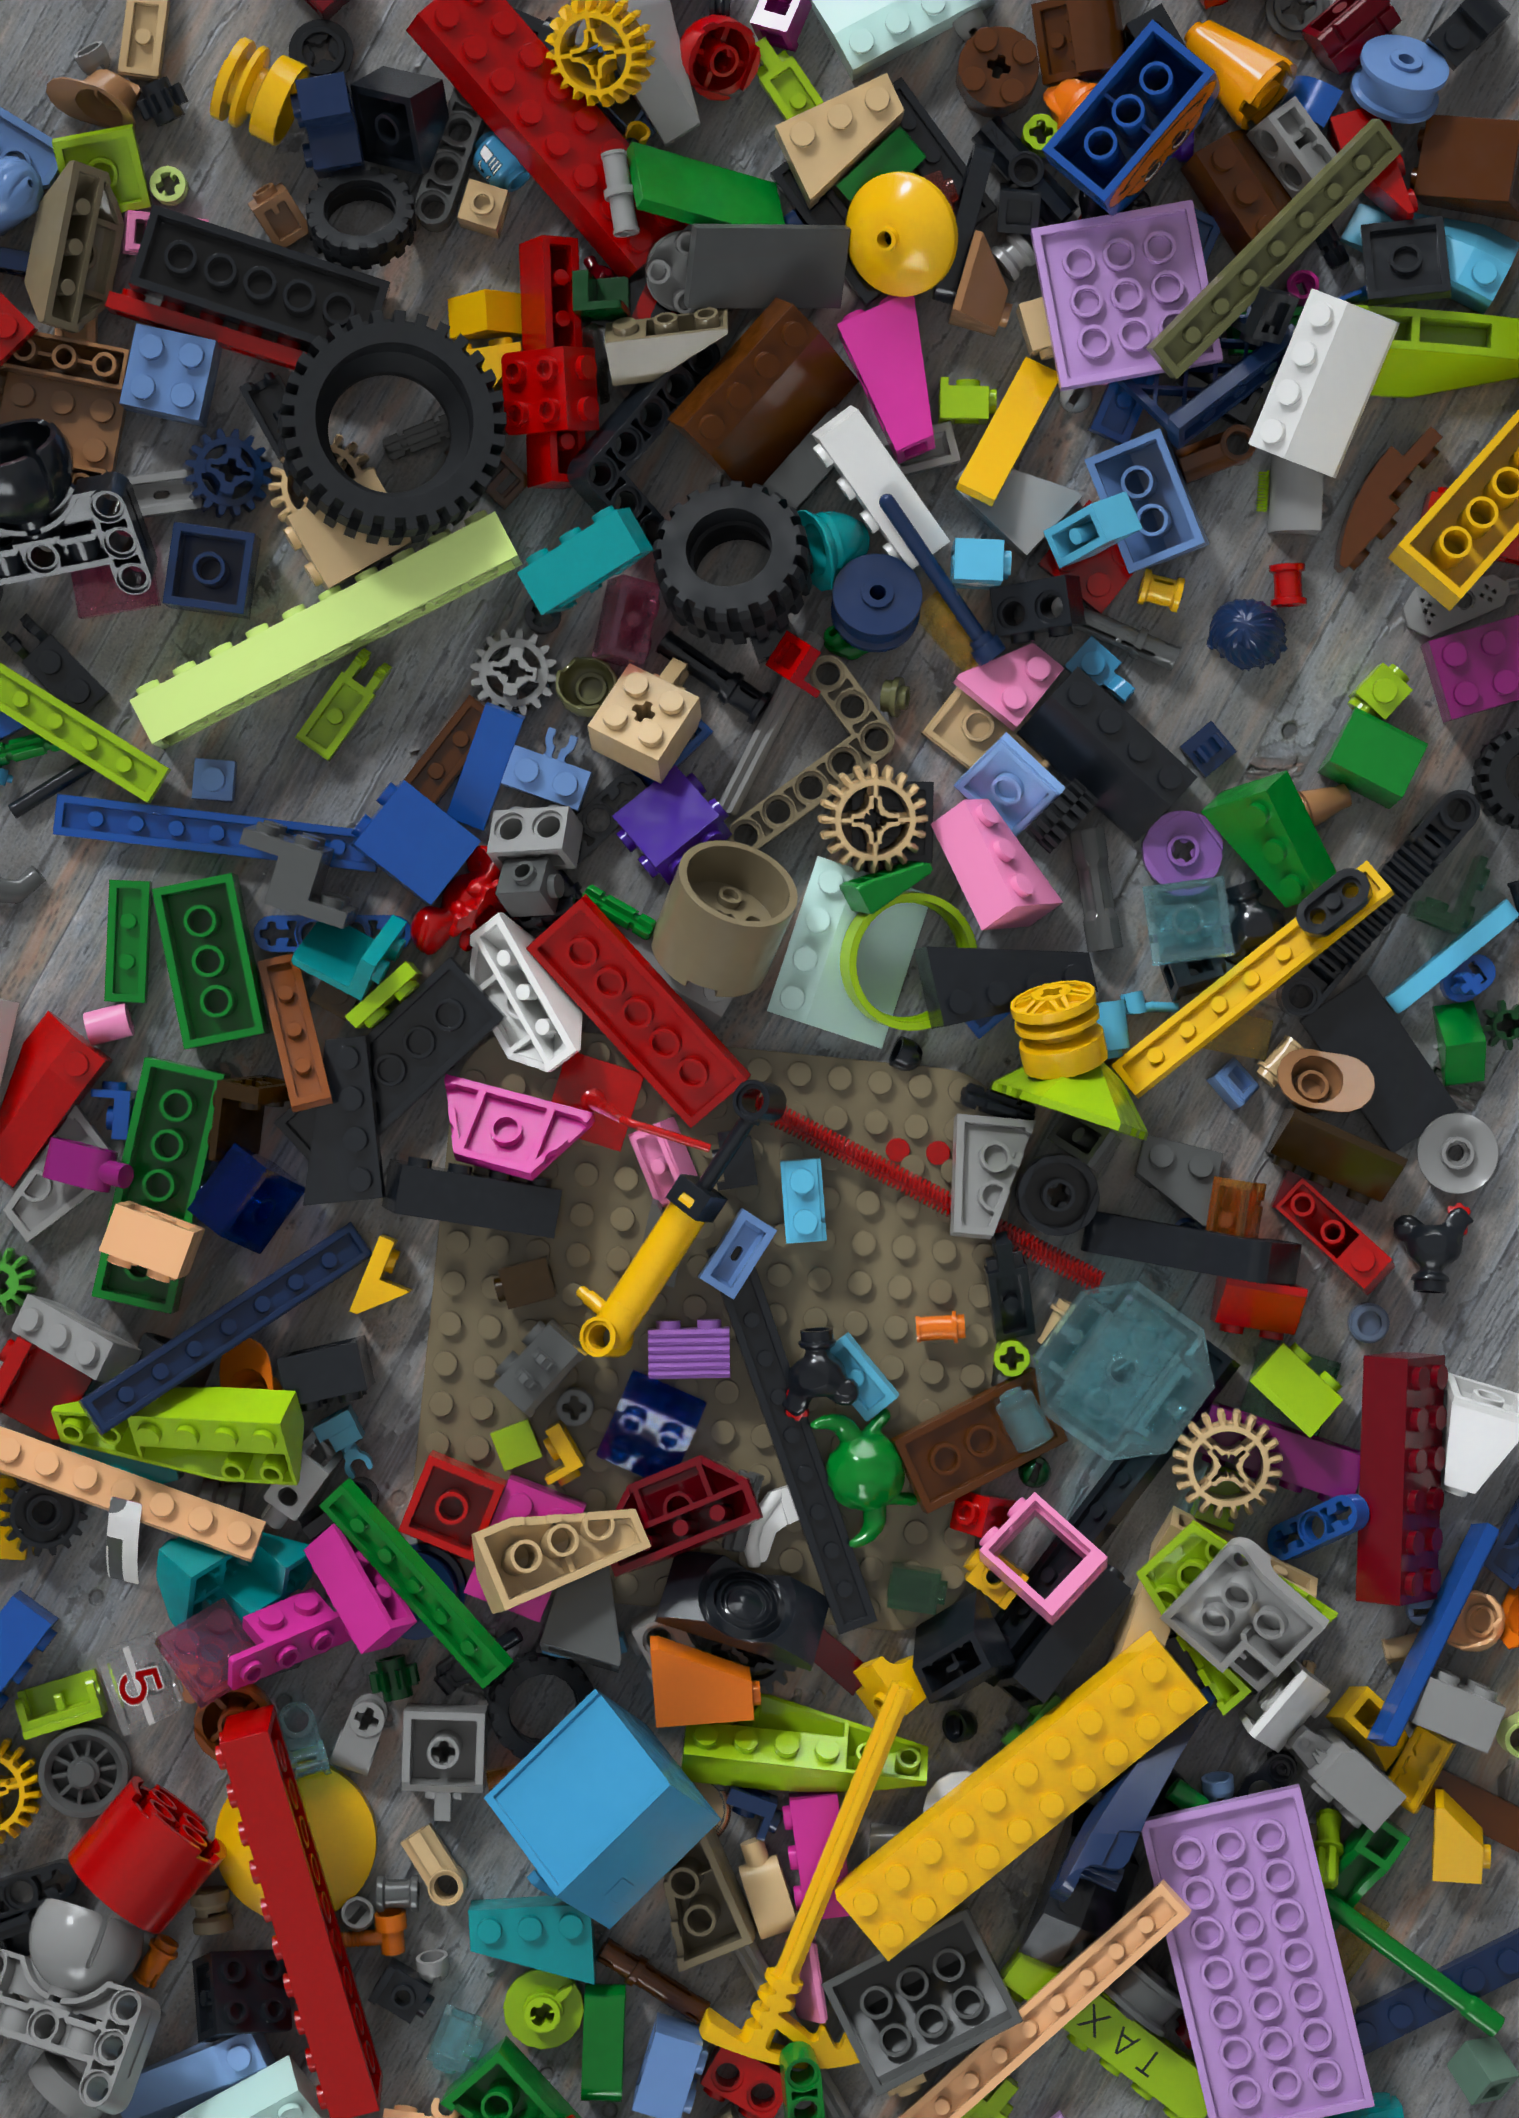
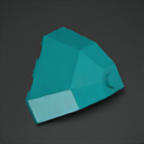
M263 1532L252 1563L182 1537L172 1538L159 1548L156 1578L169 1619L212 1687L228 1680L229 1657L251 1648L254 1644L252 1639L242 1629L243 1616L282 1601L298 1589L303 1590L312 1578V1565L303 1551L309 1544Z

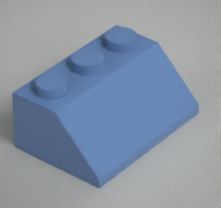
M1158 428L1084 459L1099 499L1103 500L1126 491L1143 528L1117 543L1129 574L1173 560L1209 545L1208 538L1172 446L1167 440L1166 431Z

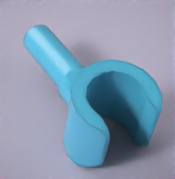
M1143 990L1120 996L1121 1000H1125L1126 1014L1128 1015L1153 1011L1172 1013L1179 1011V1003L1156 1001L1145 1003Z

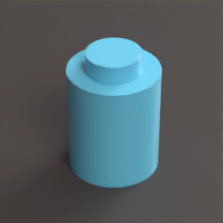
M1125 1000L1096 1003L1100 1011V1018L1096 1022L1104 1030L1108 1049L1107 1059L1122 1057V1049L1130 1048Z

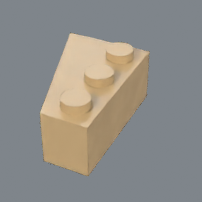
M887 73L775 125V138L809 210L864 156L866 157L872 148L903 121L904 108Z

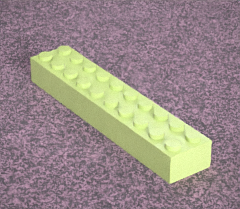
M486 510L477 512L465 519L464 523L466 526L451 534L449 529H445V531L428 538L429 545L417 552L413 548H408L391 558L392 565L380 571L375 566L359 573L354 577L357 583L343 590L338 585L318 595L320 602L308 608H305L304 604H300L287 610L282 614L284 620L272 627H269L267 623H263L245 633L247 639L233 646L231 642H226L217 646L209 652L210 659L196 665L194 660L189 661L172 671L175 677L163 683H159L158 679L140 686L136 689L138 696L129 701L151 743L161 749H166L523 565L495 511L489 515Z

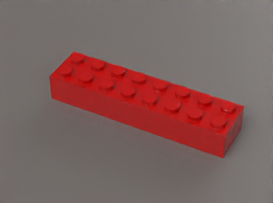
M433 0L416 15L406 29L408 34L618 277L625 276L629 279L646 264L648 254L662 237L675 231L684 230L689 225L638 210L635 198H633L640 233L624 238L614 236L610 204L604 199L603 191L607 189L603 161L600 155L612 149H625L626 151L630 144L597 105L587 106L585 95L581 99L576 100L573 99L574 88L571 85L568 88L560 89L564 78L561 73L559 75L550 74L557 64L555 60L545 58L549 49L507 0Z

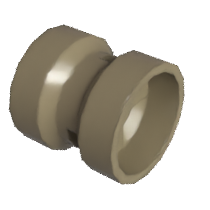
M228 1886L202 1887L192 1896L190 1906L195 1909L196 1917L192 1921L193 1933L195 1935H214L230 1931L234 1928L233 1915L228 1912L227 1903L231 1899Z

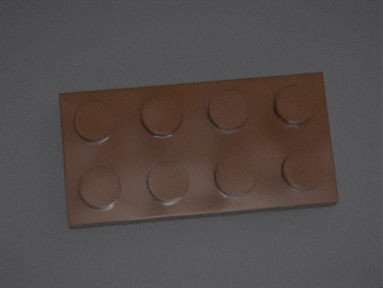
M1033 1367L1024 1370L1021 1375L1010 1377L890 1439L901 1458L904 1472L920 1507L926 1514L1069 1441L1037 1369Z

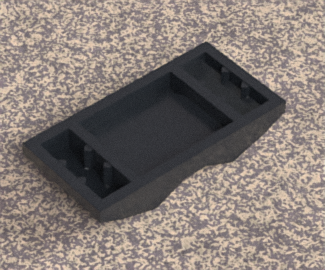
M688 1551L673 1558L655 1622L811 1671L829 1606L823 1594L791 1576L763 1575L743 1568L725 1555Z

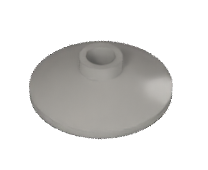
M1465 1113L1445 1114L1432 1121L1421 1134L1417 1146L1418 1165L1424 1177L1434 1187L1453 1194L1472 1192L1483 1186L1493 1175L1499 1158L1497 1140L1489 1126L1479 1118ZM1453 1145H1458L1462 1150V1155L1458 1160L1453 1161L1450 1159L1448 1151Z

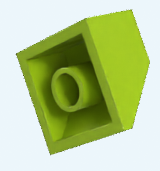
M1283 1341L1250 1375L1249 1381L1311 1438L1343 1401V1397L1338 1393L1343 1386L1326 1370L1319 1375L1312 1369L1308 1363L1313 1358L1296 1342L1289 1347Z

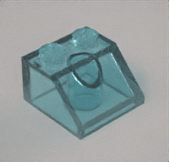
M1224 876L1142 887L1153 966L1234 955Z

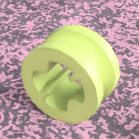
M172 166L160 167L154 171L150 178V190L161 204L175 206L183 202L187 197L189 190L188 182L177 168ZM168 176L171 177L173 182L179 179L180 183L174 187L175 194L168 196L165 190L161 194L159 193V188L164 186L163 179Z

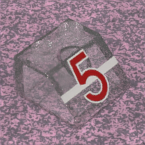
M156 1631L112 1645L96 1659L123 1737L176 1714L182 1707L180 1701L184 1700L182 1686L177 1677H171L167 1663L171 1662L170 1652L165 1640H158Z

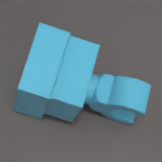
M351 1404L314 1424L312 1430L320 1443L329 1439L335 1452L342 1451L345 1459L344 1470L348 1477L354 1479L356 1475L351 1466L352 1461L356 1459L363 1460L367 1468L372 1469V1457L367 1452L361 1451L355 1443L363 1438L365 1432Z

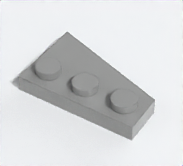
M78 1104L73 1107L62 1127L53 1136L112 1150ZM49 1144L3 1209V1212L27 1243L97 1192L42 1177Z

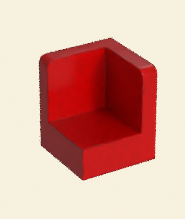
M786 631L765 665L815 698L821 693V691L804 681V678L821 652L791 632Z

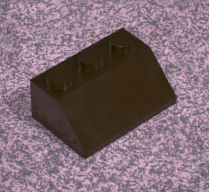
M1286 1107L1265 1152L1274 1155L1273 1164L1293 1173L1297 1166L1311 1172L1309 1180L1329 1189L1332 1188L1333 1183L1348 1188L1347 1197L1367 1206L1371 1199L1378 1202L1384 1200L1408 1161L1405 1157L1302 1111Z

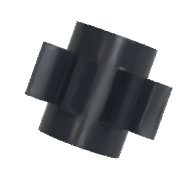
M166 76L140 88L144 99L137 101L136 104L145 121L153 118L157 127H160L185 115L181 105L188 102V99L179 82L171 85Z

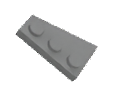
M956 1114L953 1129L950 1236L991 1239L994 1236L1009 1196L1013 1179L1023 1159L1029 1137L1035 1127V1120Z

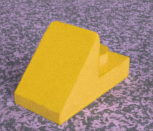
M385 1234L379 1236L349 1312L359 1314L410 1293L413 1290L383 1277L385 1271L393 1273L400 1257L401 1251L395 1249L398 1242L397 1239Z

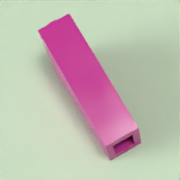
M889 295L872 309L867 311L859 309L847 314L842 319V322L837 324L839 339L897 463H903L934 449V433L914 296L898 297Z

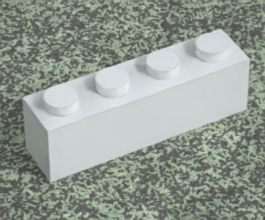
M850 405L811 434L818 443L813 447L818 458L826 468L833 465L840 474L841 478L836 481L839 488L850 501L856 497L864 510L859 515L865 525L873 534L879 530L887 543L882 548L887 555L902 560L912 569L919 565L880 507L879 499L883 494H891L932 554L950 542L859 409Z

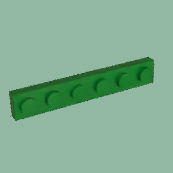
M350 1477L319 1505L482 1689L514 1662Z

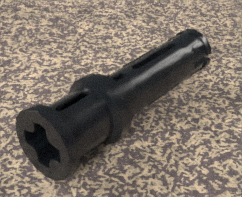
M671 630L666 633L655 651L670 661L674 657L686 663L689 675L718 693L717 698L721 704L729 703L748 717L747 722L752 725L763 713L773 696L768 691L766 693L761 692L745 681V675L741 672L737 673L734 671L730 673L704 653L675 635Z

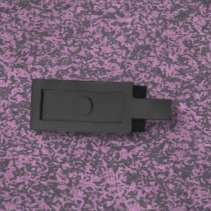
M1007 1231L994 1233V1236L991 1238L994 1256L985 1258L986 1266H984L992 1329L995 1340L998 1342L1035 1334L1036 1329L1028 1268L1021 1250L1013 1252L1012 1241L1009 1240Z

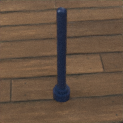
M883 494L879 499L880 507L971 639L969 642L972 648L970 654L979 666L988 663L1006 649L1005 645L997 634L992 635L989 630L984 631L895 498L891 494Z

